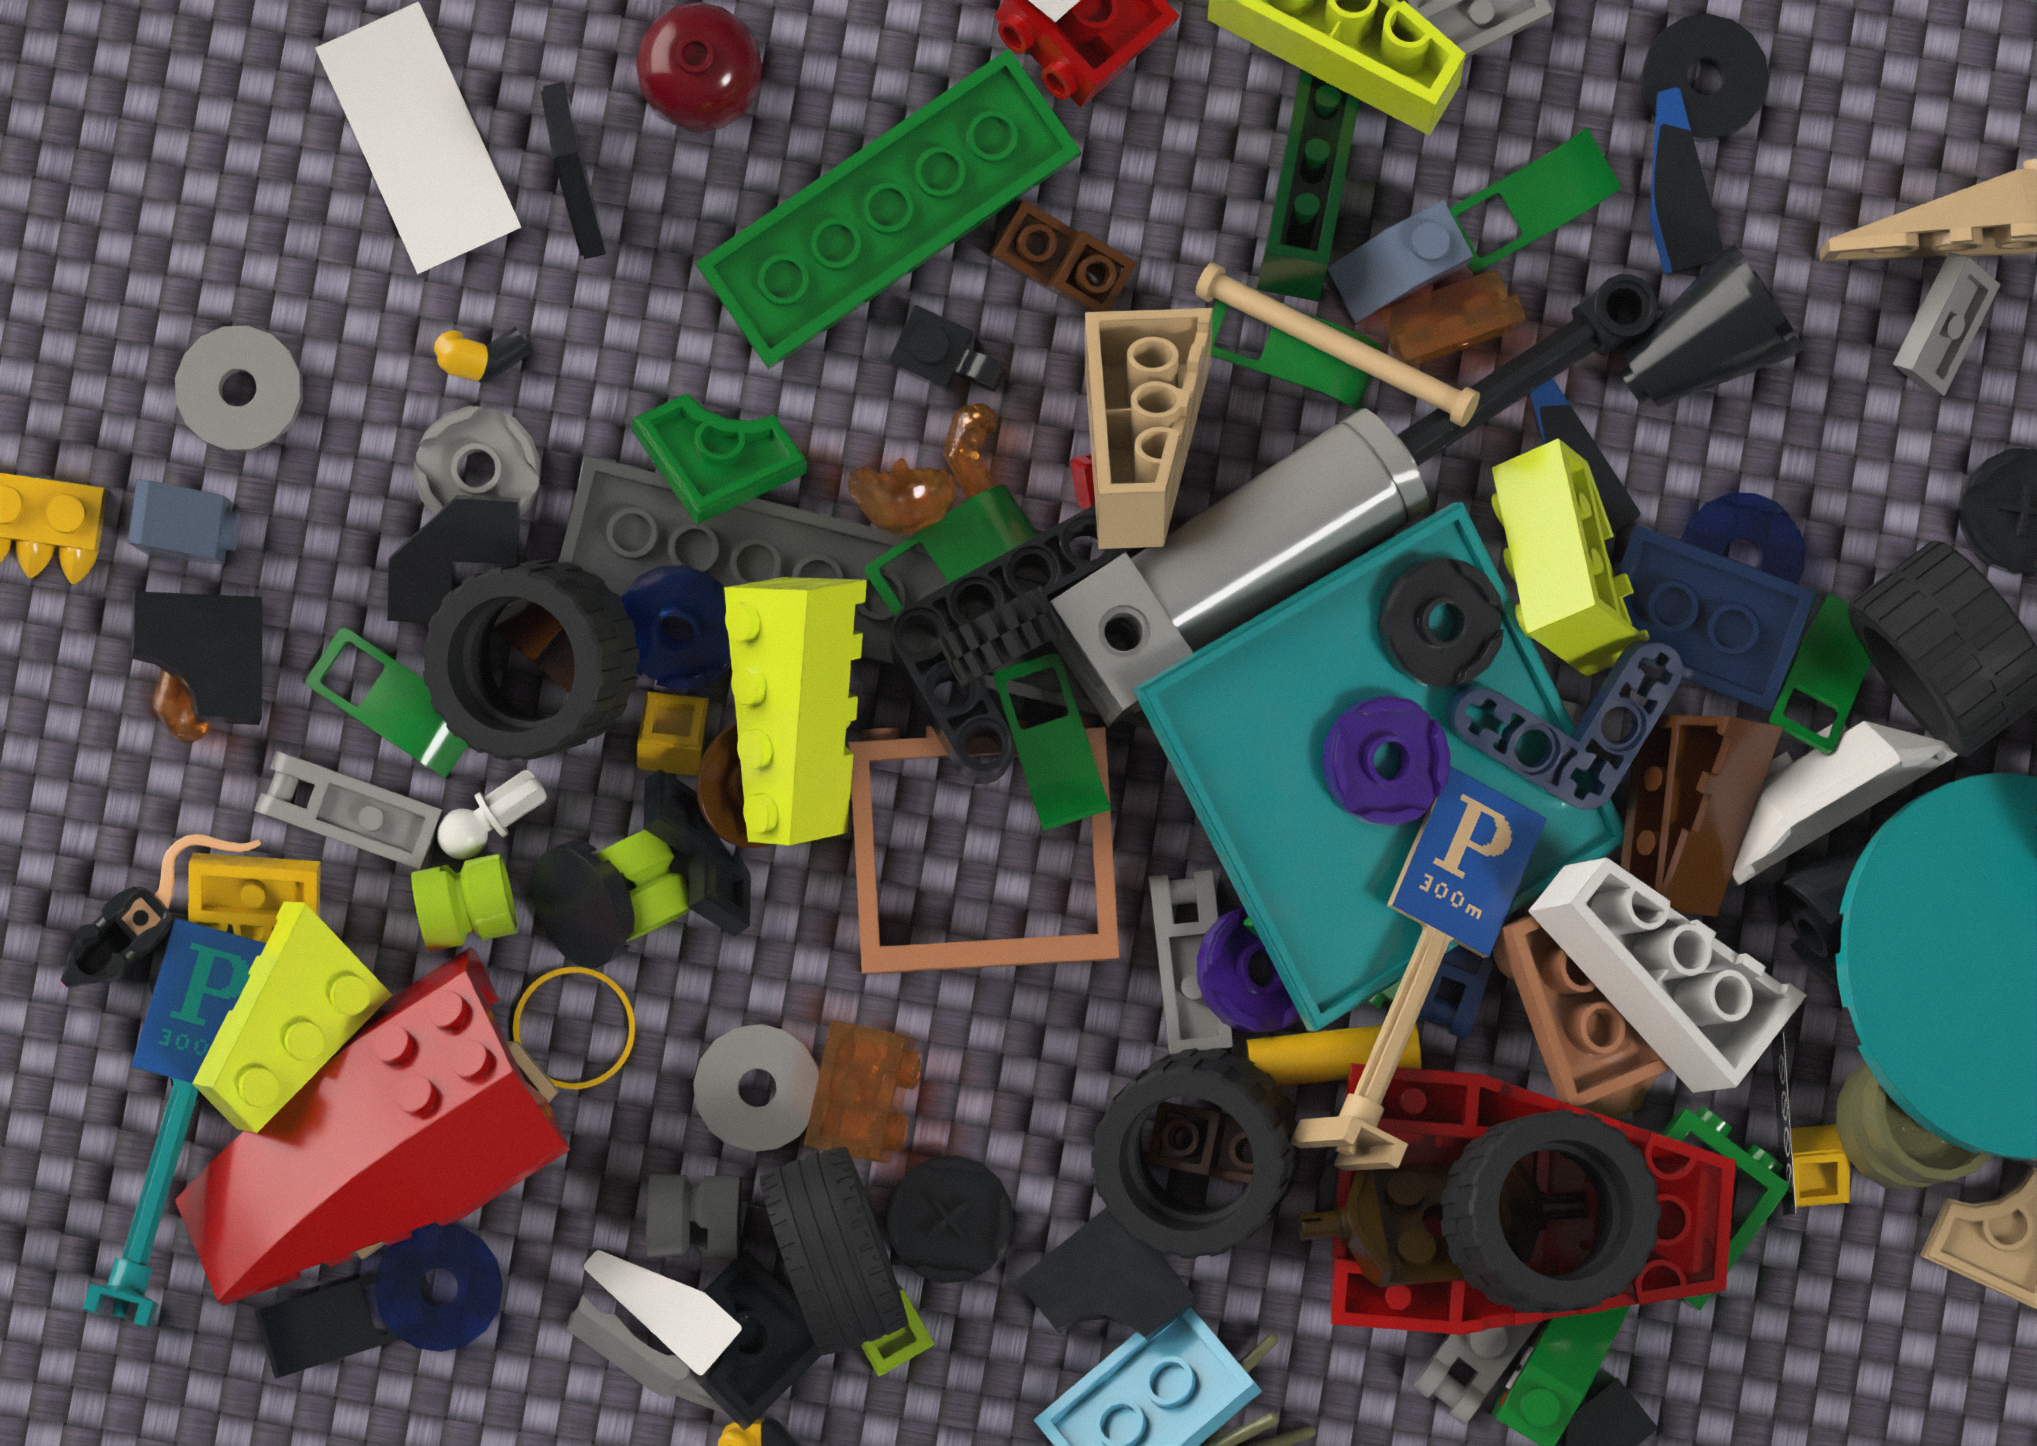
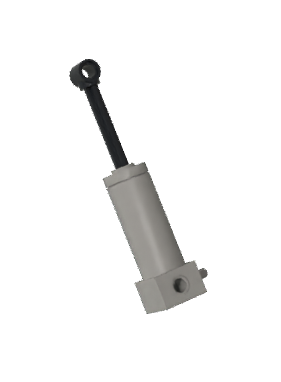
M1618 274L1608 278L1592 296L1572 308L1573 320L1469 387L1480 393V399L1472 418L1464 427L1451 422L1450 414L1437 408L1396 435L1376 414L1367 408L1359 409L1339 422V424L1331 427L1167 534L1164 547H1147L1131 559L1125 552L1051 600L1050 604L1065 633L1050 640L1058 654H1060L1062 660L1107 727H1110L1133 711L1135 714L1142 711L1132 690L1133 687L1329 575L1404 526L1405 523H1409L1427 511L1429 498L1426 487L1420 477L1418 466L1593 351L1600 356H1605L1614 349H1620L1632 344L1653 323L1656 316L1657 298L1652 287L1644 279L1632 274ZM1619 299L1624 301L1632 311V324L1621 325L1614 322L1606 310L1607 300ZM1105 631L1120 633L1127 640L1129 651H1119L1112 648L1105 638Z

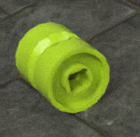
M640 831L595 854L601 863L610 860L619 870L630 892L635 922L634 932L626 935V942L643 936L692 911L688 908L689 886L683 874L672 873L669 869L674 859L669 845L648 831Z
M501 853L466 860L460 873H455L448 865L411 872L417 917L428 952L464 945L467 934L472 932L482 941L518 933L513 894Z

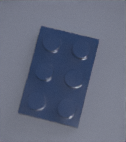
M1635 524L1616 575L1628 574L1634 593L1623 597L1633 627L1639 631L1647 630L1651 639L1671 646L1679 654L1683 664L1682 679L1772 712L1819 591L1657 530ZM1660 654L1654 660L1645 657L1640 660L1642 664L1663 671L1656 664Z

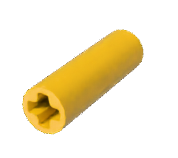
M1416 1022L1397 1067L1422 1068ZM1382 1025L1246 1039L1247 1059L1254 1062V1065L1265 1074L1268 1072L1278 1082L1276 1084L1278 1087L1346 1080L1349 1076L1350 1063H1367Z

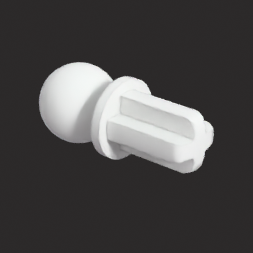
M523 770L485 796L478 792L474 795L480 806L475 811L456 809L447 813L441 819L437 828L438 844L448 856L455 859L465 860L478 855L487 843L489 831L495 828L502 837H505L509 834L506 827L545 802L547 798L545 789L530 770Z

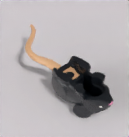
M205 834L187 835L175 841L167 849L163 858L159 890L155 894L143 887L134 886L115 895L104 905L101 911L102 915L92 924L80 926L75 931L77 939L73 942L68 953L66 968L61 976V984L64 987L71 988L123 980L133 975L132 964L146 956L166 939L173 927V919L168 909L175 884V859L183 849L193 845H200L224 851L244 852L260 846L261 841L254 840L248 843H235Z

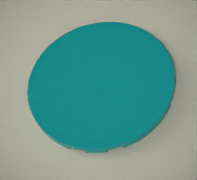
M1991 773L1970 776L1950 782L1919 795L1893 814L1868 842L1848 880L1839 914L1843 916L1841 928L1840 953L1836 954L1837 980L1843 1008L1848 1007L1855 1031L1861 1042L1858 1049L1863 1059L1886 1093L1908 1116L1929 1132L1966 1151L2010 1158L2012 1161L2037 1160V777L2015 773Z

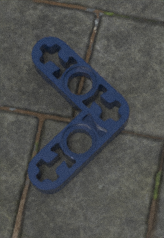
M1646 638L1630 643L1619 656L1571 737L1499 692L1480 684L1466 685L1452 695L1446 708V720L1451 731L1473 747L1563 802L1581 810H1593L1604 805L1614 793L1679 686L1683 675V664L1679 654L1671 646L1657 640ZM1660 654L1656 664L1663 670L1661 677L1658 680L1652 678L1645 679L1636 693L1648 699L1644 707L1637 701L1620 695L1619 692L1623 686L1636 692L1642 682L1644 673L1641 669L1637 668L1640 660L1643 657L1654 660ZM1488 699L1485 711L1497 720L1507 724L1501 736L1481 724H1475L1469 731L1472 720L1465 714L1467 707L1471 703L1481 706ZM1623 706L1631 714L1632 727L1625 738L1610 742L1602 733L1601 722L1604 715L1610 709ZM1515 713L1516 718L1511 721V716ZM1529 730H1540L1546 739L1544 756L1536 763L1524 765L1515 754L1517 740L1523 733ZM1591 740L1597 747L1613 753L1614 756L1610 763L1598 756L1589 772L1590 776L1596 780L1594 787L1590 791L1580 788L1574 795L1577 784L1574 780L1570 779L1572 772L1576 767L1586 771L1597 756V754L1585 749ZM1499 741L1497 749H1494L1493 745Z

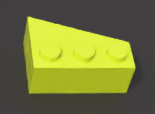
M1558 438L1492 467L1497 493L1492 495V506L1506 533L1508 548L1504 549L1503 557L1506 568L1516 582L1520 603L1516 604L1515 613L1521 630L1529 639H1535L1585 677L1614 666L1623 650L1630 643L1650 637L1647 630H1637L1633 627L1623 597L1634 593L1628 574L1623 573L1615 577L1604 541L1614 537L1588 462Z

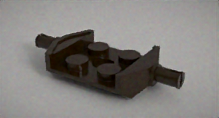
M1520 1160L1516 1161L1507 1174L1501 1189L1499 1218L1504 1237L1513 1253L1521 1262L1529 1267L1539 1231L1546 1230L1549 1220L1587 1219L1589 1208L1586 1192L1582 1190L1580 1192L1546 1195L1545 1191L1540 1192L1538 1184ZM1454 1161L1399 1165L1398 1168L1356 1170L1345 1207H1339L1337 1212H1300L1298 1214L1300 1240L1340 1236L1341 1246L1348 1245L1364 1277L1377 1287L1465 1280L1463 1278L1464 1274L1457 1265L1453 1264L1449 1256L1446 1237L1442 1238L1432 1235L1423 1224V1220L1427 1217L1434 1215L1443 1216V1206L1440 1205L1442 1191L1446 1189L1449 1179L1448 1173Z

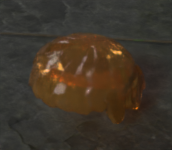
M900 458L893 463L892 472L882 471L875 474L868 466L853 470L848 478V489L850 497L856 506L865 513L875 526L894 535H905L921 531L933 523L941 521L946 516V510L955 496V480L953 475L948 474L946 469L935 470L934 467L909 469L905 460Z

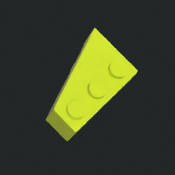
M283 902L275 918L277 923L261 955L256 956L248 972L250 977L233 1011H228L192 1083L239 1130L258 1133L392 996L387 988L306 903Z

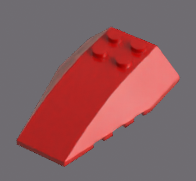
M472 947L464 950L388 999L258 1133L243 1131L175 1199L209 1283L220 1304L224 1306L301 1278L300 1271L325 1263L332 1267L353 1259L352 1252L379 1242L389 1246L412 1237V1230L434 1222L444 1226L461 1220L571 1150L547 1099L524 1080L489 1007L499 1001V998L477 952Z
M1350 1063L1345 1100L1349 1093L1354 1094L1366 1064ZM1404 1067L1396 1068L1381 1103L1384 1112L1377 1128L1408 1144L1400 1165L1458 1161L1464 1153L1463 1149L1474 1138H1479L1485 1134L1486 1129L1498 1123L1511 1121L1514 1118L1556 1110H1573V1113L1580 1115L1588 1113L1602 1118V1122L1611 1127L1616 1126L1627 1135L1626 1138L1634 1147H1638L1647 1159L1645 1161L1650 1173L1654 1174L1658 1189H1656L1658 1205L1661 1204V1220L1658 1221L1656 1234L1658 1235L1654 1251L1650 1252L1646 1260L1647 1266L1640 1276L1635 1277L1627 1285L1628 1288L1618 1296L1607 1298L1602 1301V1304L1588 1309L1542 1314V1312L1523 1313L1513 1311V1308L1506 1305H1497L1486 1299V1295L1477 1288L1473 1289L1466 1280L1377 1287L1364 1277L1348 1245L1341 1246L1340 1236L1332 1237L1330 1324L1463 1335L1481 1332L1486 1329L1510 1325L1517 1326L1541 1322L1546 1319L1576 1314L1583 1315L1607 1311V1309L1636 1304L1643 1305L1726 1291L1736 1160L1483 1074ZM1535 1151L1521 1157L1519 1160L1538 1184L1540 1192L1545 1191L1546 1195L1584 1190L1587 1195L1586 1200H1588L1589 1208L1587 1219L1549 1220L1546 1230L1539 1231L1529 1268L1540 1274L1561 1275L1577 1269L1588 1257L1594 1246L1600 1223L1598 1199L1591 1181L1573 1160L1557 1151ZM1337 1167L1334 1211L1337 1212L1339 1207H1345L1356 1170L1343 1171ZM1434 1215L1423 1220L1424 1227L1429 1233L1445 1238L1442 1235L1440 1222L1443 1220V1216Z

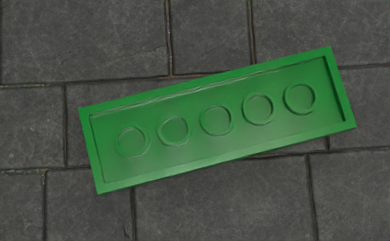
M1008 48L695 264L769 370L1081 156V150Z

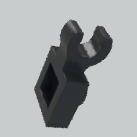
M917 305L914 306L888 361L890 366L944 391H948L954 376L957 375L996 393L1006 371L1003 368V363L979 352L967 349L974 335L972 330Z

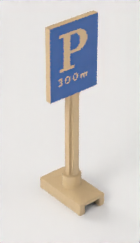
M1452 766L1449 768L1448 782L1440 796H1436L1433 803L1428 807L1429 810L1425 814L1387 904V907L1419 923L1422 926V933L1354 1094L1349 1093L1347 1095L1341 1112L1337 1117L1300 1119L1290 1142L1299 1148L1338 1146L1336 1151L1339 1153L1334 1166L1343 1171L1399 1167L1408 1144L1377 1128L1384 1112L1381 1103L1449 942L1453 941L1483 958L1490 956L1547 820L1542 815Z

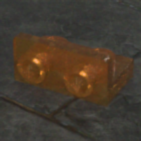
M1497 270L1486 272L1387 307L1380 313V319L1394 358L1412 367L1519 330L1526 319L1518 295L1508 297L1502 277Z
M831 1020L804 1146L821 1150L846 1146L852 1157L890 1163L892 1153H900L902 1151L907 1136L909 1118L908 1115L901 1114L906 1089H915L921 1072L922 1053L915 1051L917 1038Z

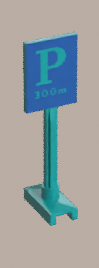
M175 918L131 1065L133 1068L169 1077L173 1080V1086L122 1258H115L107 1285H89L82 1308L89 1313L102 1316L106 1299H114L116 1301L112 1315L125 1318L129 1304L136 1305L138 1309L133 1323L139 1327L152 1329L158 1304L144 1297L153 1269L148 1267L147 1264L199 1092L192 1083L228 1011H233L250 977L248 972L256 956L261 955L266 943Z

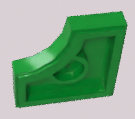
M686 393L632 419V432L696 525L806 474L807 460L775 414L752 421L726 419L704 409Z

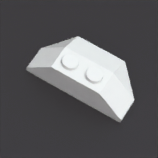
M1863 721L1849 729L1844 724L1837 744L1831 754H1825L1815 748L1795 761L1792 760L1787 751L1771 760L1728 882L1729 887H1735L1744 883L1956 757L1958 754L1954 753L1944 741ZM1833 724L1816 734L1827 738Z

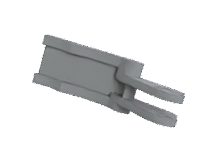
M582 1295L575 1312L572 1311L567 1326V1330L661 1397L667 1398L675 1395L713 1410L724 1412L699 1385L709 1369L700 1376L677 1355H665L652 1349L635 1337L616 1315L602 1313Z

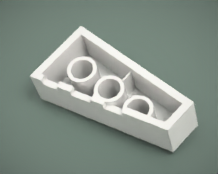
M1607 857L1565 865L1528 912L1693 1093L1736 1088L1807 994L1790 983L1781 984L1764 972L1766 966L1747 953L1738 954L1714 938L1716 935L1715 931L1699 920L1690 921L1670 907L1671 901Z

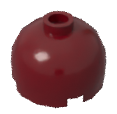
M702 2L675 6L656 18L641 39L636 60L639 87L653 112L675 126L684 127L685 130L698 133L723 129L744 116L752 104L751 101L758 92L759 83L761 84L763 75L758 42L745 22L723 7Z

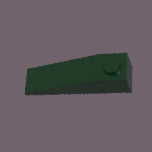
M1302 69L1295 95L1257 290L1319 302L1328 268L1360 99Z

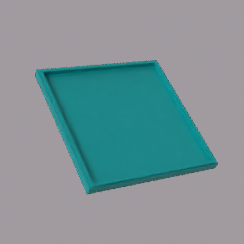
M1463 502L1449 504L1132 688L1306 1029L1309 1031H1318L1402 980L1422 933V926L1419 923L1387 907V904L1426 812L1417 820L1396 826L1364 823L1343 811L1327 789L1322 769L1325 738L1336 718L1355 702L1376 696L1411 699L1423 708L1421 709L1426 711L1431 719H1436L1444 730L1451 755L1450 766L1547 818L1506 916L1539 897L1565 865L1601 859L1623 846L1625 827L1610 798L1604 805L1593 810H1581L1573 807L1460 739L1451 731L1448 725L1446 708L1452 695L1466 685L1480 684L1499 692L1570 737L1576 729L1532 640L1523 633L1519 626L1515 606ZM1433 558L1465 561L1486 574L1501 597L1504 611L1500 613L1502 620L1501 629H1504L1502 646L1490 667L1471 682L1447 687L1417 684L1395 670L1382 650L1377 628L1380 600L1392 579L1412 563ZM1440 604L1430 614L1429 628L1434 637L1444 641L1453 632L1455 621L1450 609ZM1488 699L1481 706L1471 703L1467 707L1465 714L1472 720L1469 731L1475 724H1481L1501 736L1507 724L1497 720L1485 711ZM1515 713L1512 714L1511 721L1516 718ZM1529 730L1523 733L1515 745V754L1524 765L1538 762L1546 751V739L1540 730ZM1499 741L1493 745L1494 749H1497ZM1386 742L1375 752L1374 767L1382 778H1391L1399 768L1400 757L1396 748ZM1593 762L1586 771L1576 767L1572 772L1570 779L1574 780L1577 784L1574 795L1580 788L1590 791L1594 787L1596 780L1589 774ZM1450 941L1445 953L1458 946V944Z

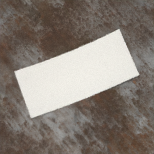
M419 1L315 48L417 274L522 228Z

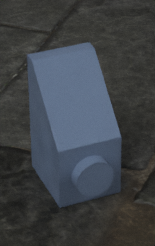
M1442 200L1384 230L1327 268V273L1353 323L1357 325L1468 267L1473 254L1445 201Z
M137 479L128 543L148 556L224 565L226 550L235 551L237 548L240 533V514L232 512L233 502L224 495L151 480Z

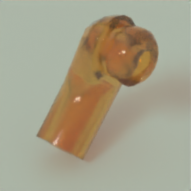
M983 403L962 406L954 413L943 448L944 458L968 499L996 486L979 456L985 437L989 436L992 431H995L997 425L994 411Z
M160 668L152 698L153 710L171 736L183 743H192L203 739L208 734L211 723H197L194 721L190 698L177 679Z

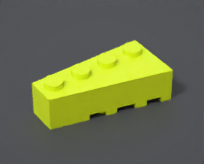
M781 577L724 587L726 603L725 623L729 635L732 667L731 687L735 699L738 732L737 751L741 764L744 796L743 815L746 822L748 842L790 846L848 833L854 754L845 746L846 729L851 721L857 719L858 696L849 693L851 660L860 659L862 652L863 633L854 630L855 604L865 602L867 580Z

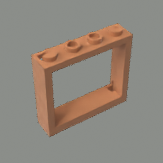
M1081 717L1100 779L1110 803L1106 728H1092L1091 717ZM1017 720L1021 729L1028 728V721ZM931 726L926 727V738L901 739L900 728H878L862 730V741L849 742V750L854 754L851 792L861 968L863 975L1119 959L1110 810L1091 816L1098 934L880 947L870 762L949 758ZM979 736L972 738L965 746L968 756L1001 754L998 744L988 737ZM1013 740L1012 754H1018Z

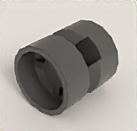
M650 1174L646 1214L647 1257L683 1258L690 1248L697 1249L702 1258L739 1259L742 1216L741 1177L704 1176L699 1185H692L687 1175Z

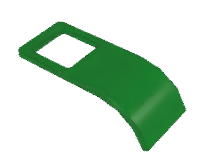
M1585 128L1553 151L1449 208V211L1473 254V258L1468 266L1472 272L1477 273L1589 211L1615 194L1622 187L1588 128ZM1499 194L1518 225L1522 236L1488 256L1480 258L1460 225L1457 216L1493 195Z
M1216 299L1212 315L1211 357L1308 388L1335 399L1352 409H1359L1371 377L1370 374L1274 327L1270 330L1262 355L1258 360L1215 347L1216 339L1229 307L1228 304ZM1308 315L1379 351L1382 347L1379 343L1360 333Z
M1000 484L971 497L866 565L864 571L895 618L904 608L881 575L880 570L918 544L924 546L946 579V585L1038 536V534L1006 486Z
M1830 592L1801 643L1769 718V722L1772 725L1782 726V731L1825 754H1831L1834 750L1862 680L1871 664L1850 624L1848 614L1849 603ZM1793 689H1798L1837 711V716L1827 738L1784 716L1783 712Z
M341 628L306 678V685L444 778L448 776L468 746V743L460 737H455L446 728L447 724L440 714H436L430 702L432 698L428 686H425L424 679L348 628ZM348 643H353L384 664L383 672L359 706L352 705L322 683L323 678Z
M1051 653L996 671L994 673V681L1043 831L1111 810L1060 654ZM1048 668L1055 669L1068 709V715L1027 729H1021L1006 686L1007 682Z

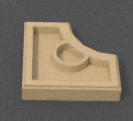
M2029 1167L2014 1188L1995 1200L1970 1204L1945 1198L1919 1257L2037 1310V1168Z

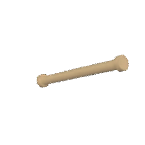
M1214 262L1208 264L1202 272L1196 286L1195 295L1207 302L1215 298L1421 399L1449 413L1450 421L1461 427H1464L1472 418L1479 403V392L1469 387H1465L1461 391L1226 276V269Z

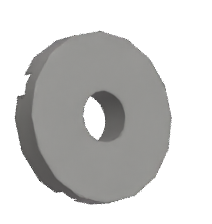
M249 325L223 326L201 336L183 355L175 376V399L186 426L206 444L230 453L256 452L269 446V443L276 441L294 425L303 402V376L292 353L272 334ZM238 372L252 375L256 382L254 398L243 406L227 404L222 394V388L226 379Z
M467 406L446 413L426 430L419 443L420 447L416 453V462L414 461L413 477L421 501L434 515L456 495L521 498V517L529 510L540 488L541 460L534 439L516 418L496 409ZM476 452L491 456L495 463L493 478L481 487L466 485L460 476V466L463 460L468 455Z
M764 1024L736 1027L715 1039L701 1057L693 1083L696 1109L708 1130L728 1146L750 1152L779 1149L800 1137L815 1118L822 1093L819 1067L807 1046L788 1031ZM754 1069L767 1071L776 1082L774 1098L770 1103L761 1107H753L747 1104L742 1099L739 1090L742 1077Z

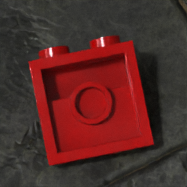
M1003 0L994 15L1000 22L998 32L1005 45L1018 54H1023L1027 51L1043 68L1041 76L1046 88L1061 100H1066L1070 97L1080 108L1122 74L1130 61L1173 27L1180 16L1165 0H1080L1056 22L1028 0Z

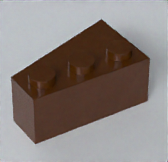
M1660 715L1631 763L1620 867L1671 901L1670 907L1681 915L1716 917L1783 727L1730 716Z

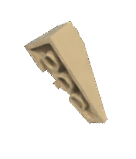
M2037 158L2024 161V169L2011 171L1830 238L1819 249L1820 261L1947 257L1949 252L1966 257L2037 254Z

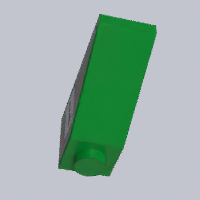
M1631 1305L1607 1309V1311L1543 1320L1488 1414L1540 1446H1555L1587 1393Z

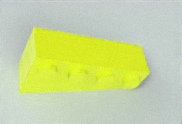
M1209 0L1208 21L1428 136L1432 133L1460 86L1466 53L1405 1Z

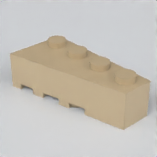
M1213 308L1085 312V377L1098 549L1164 547L1211 366Z

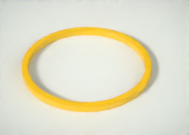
M565 967L541 976L524 992L514 1014L513 1037L514 1041H518L522 1045L520 1039L522 1010L530 995L547 980L562 974L581 973L594 976L607 983L621 998L628 1015V1040L620 1059L605 1074L587 1082L566 1083L548 1077L559 1088H589L609 1079L627 1060L635 1039V1017L626 994L608 976L588 968Z

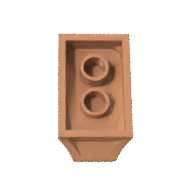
M1529 912L1504 923L1493 946L1494 961L1500 972L1516 982L1558 1099L1613 1119L1640 1109L1652 1083L1662 1072L1671 1068Z

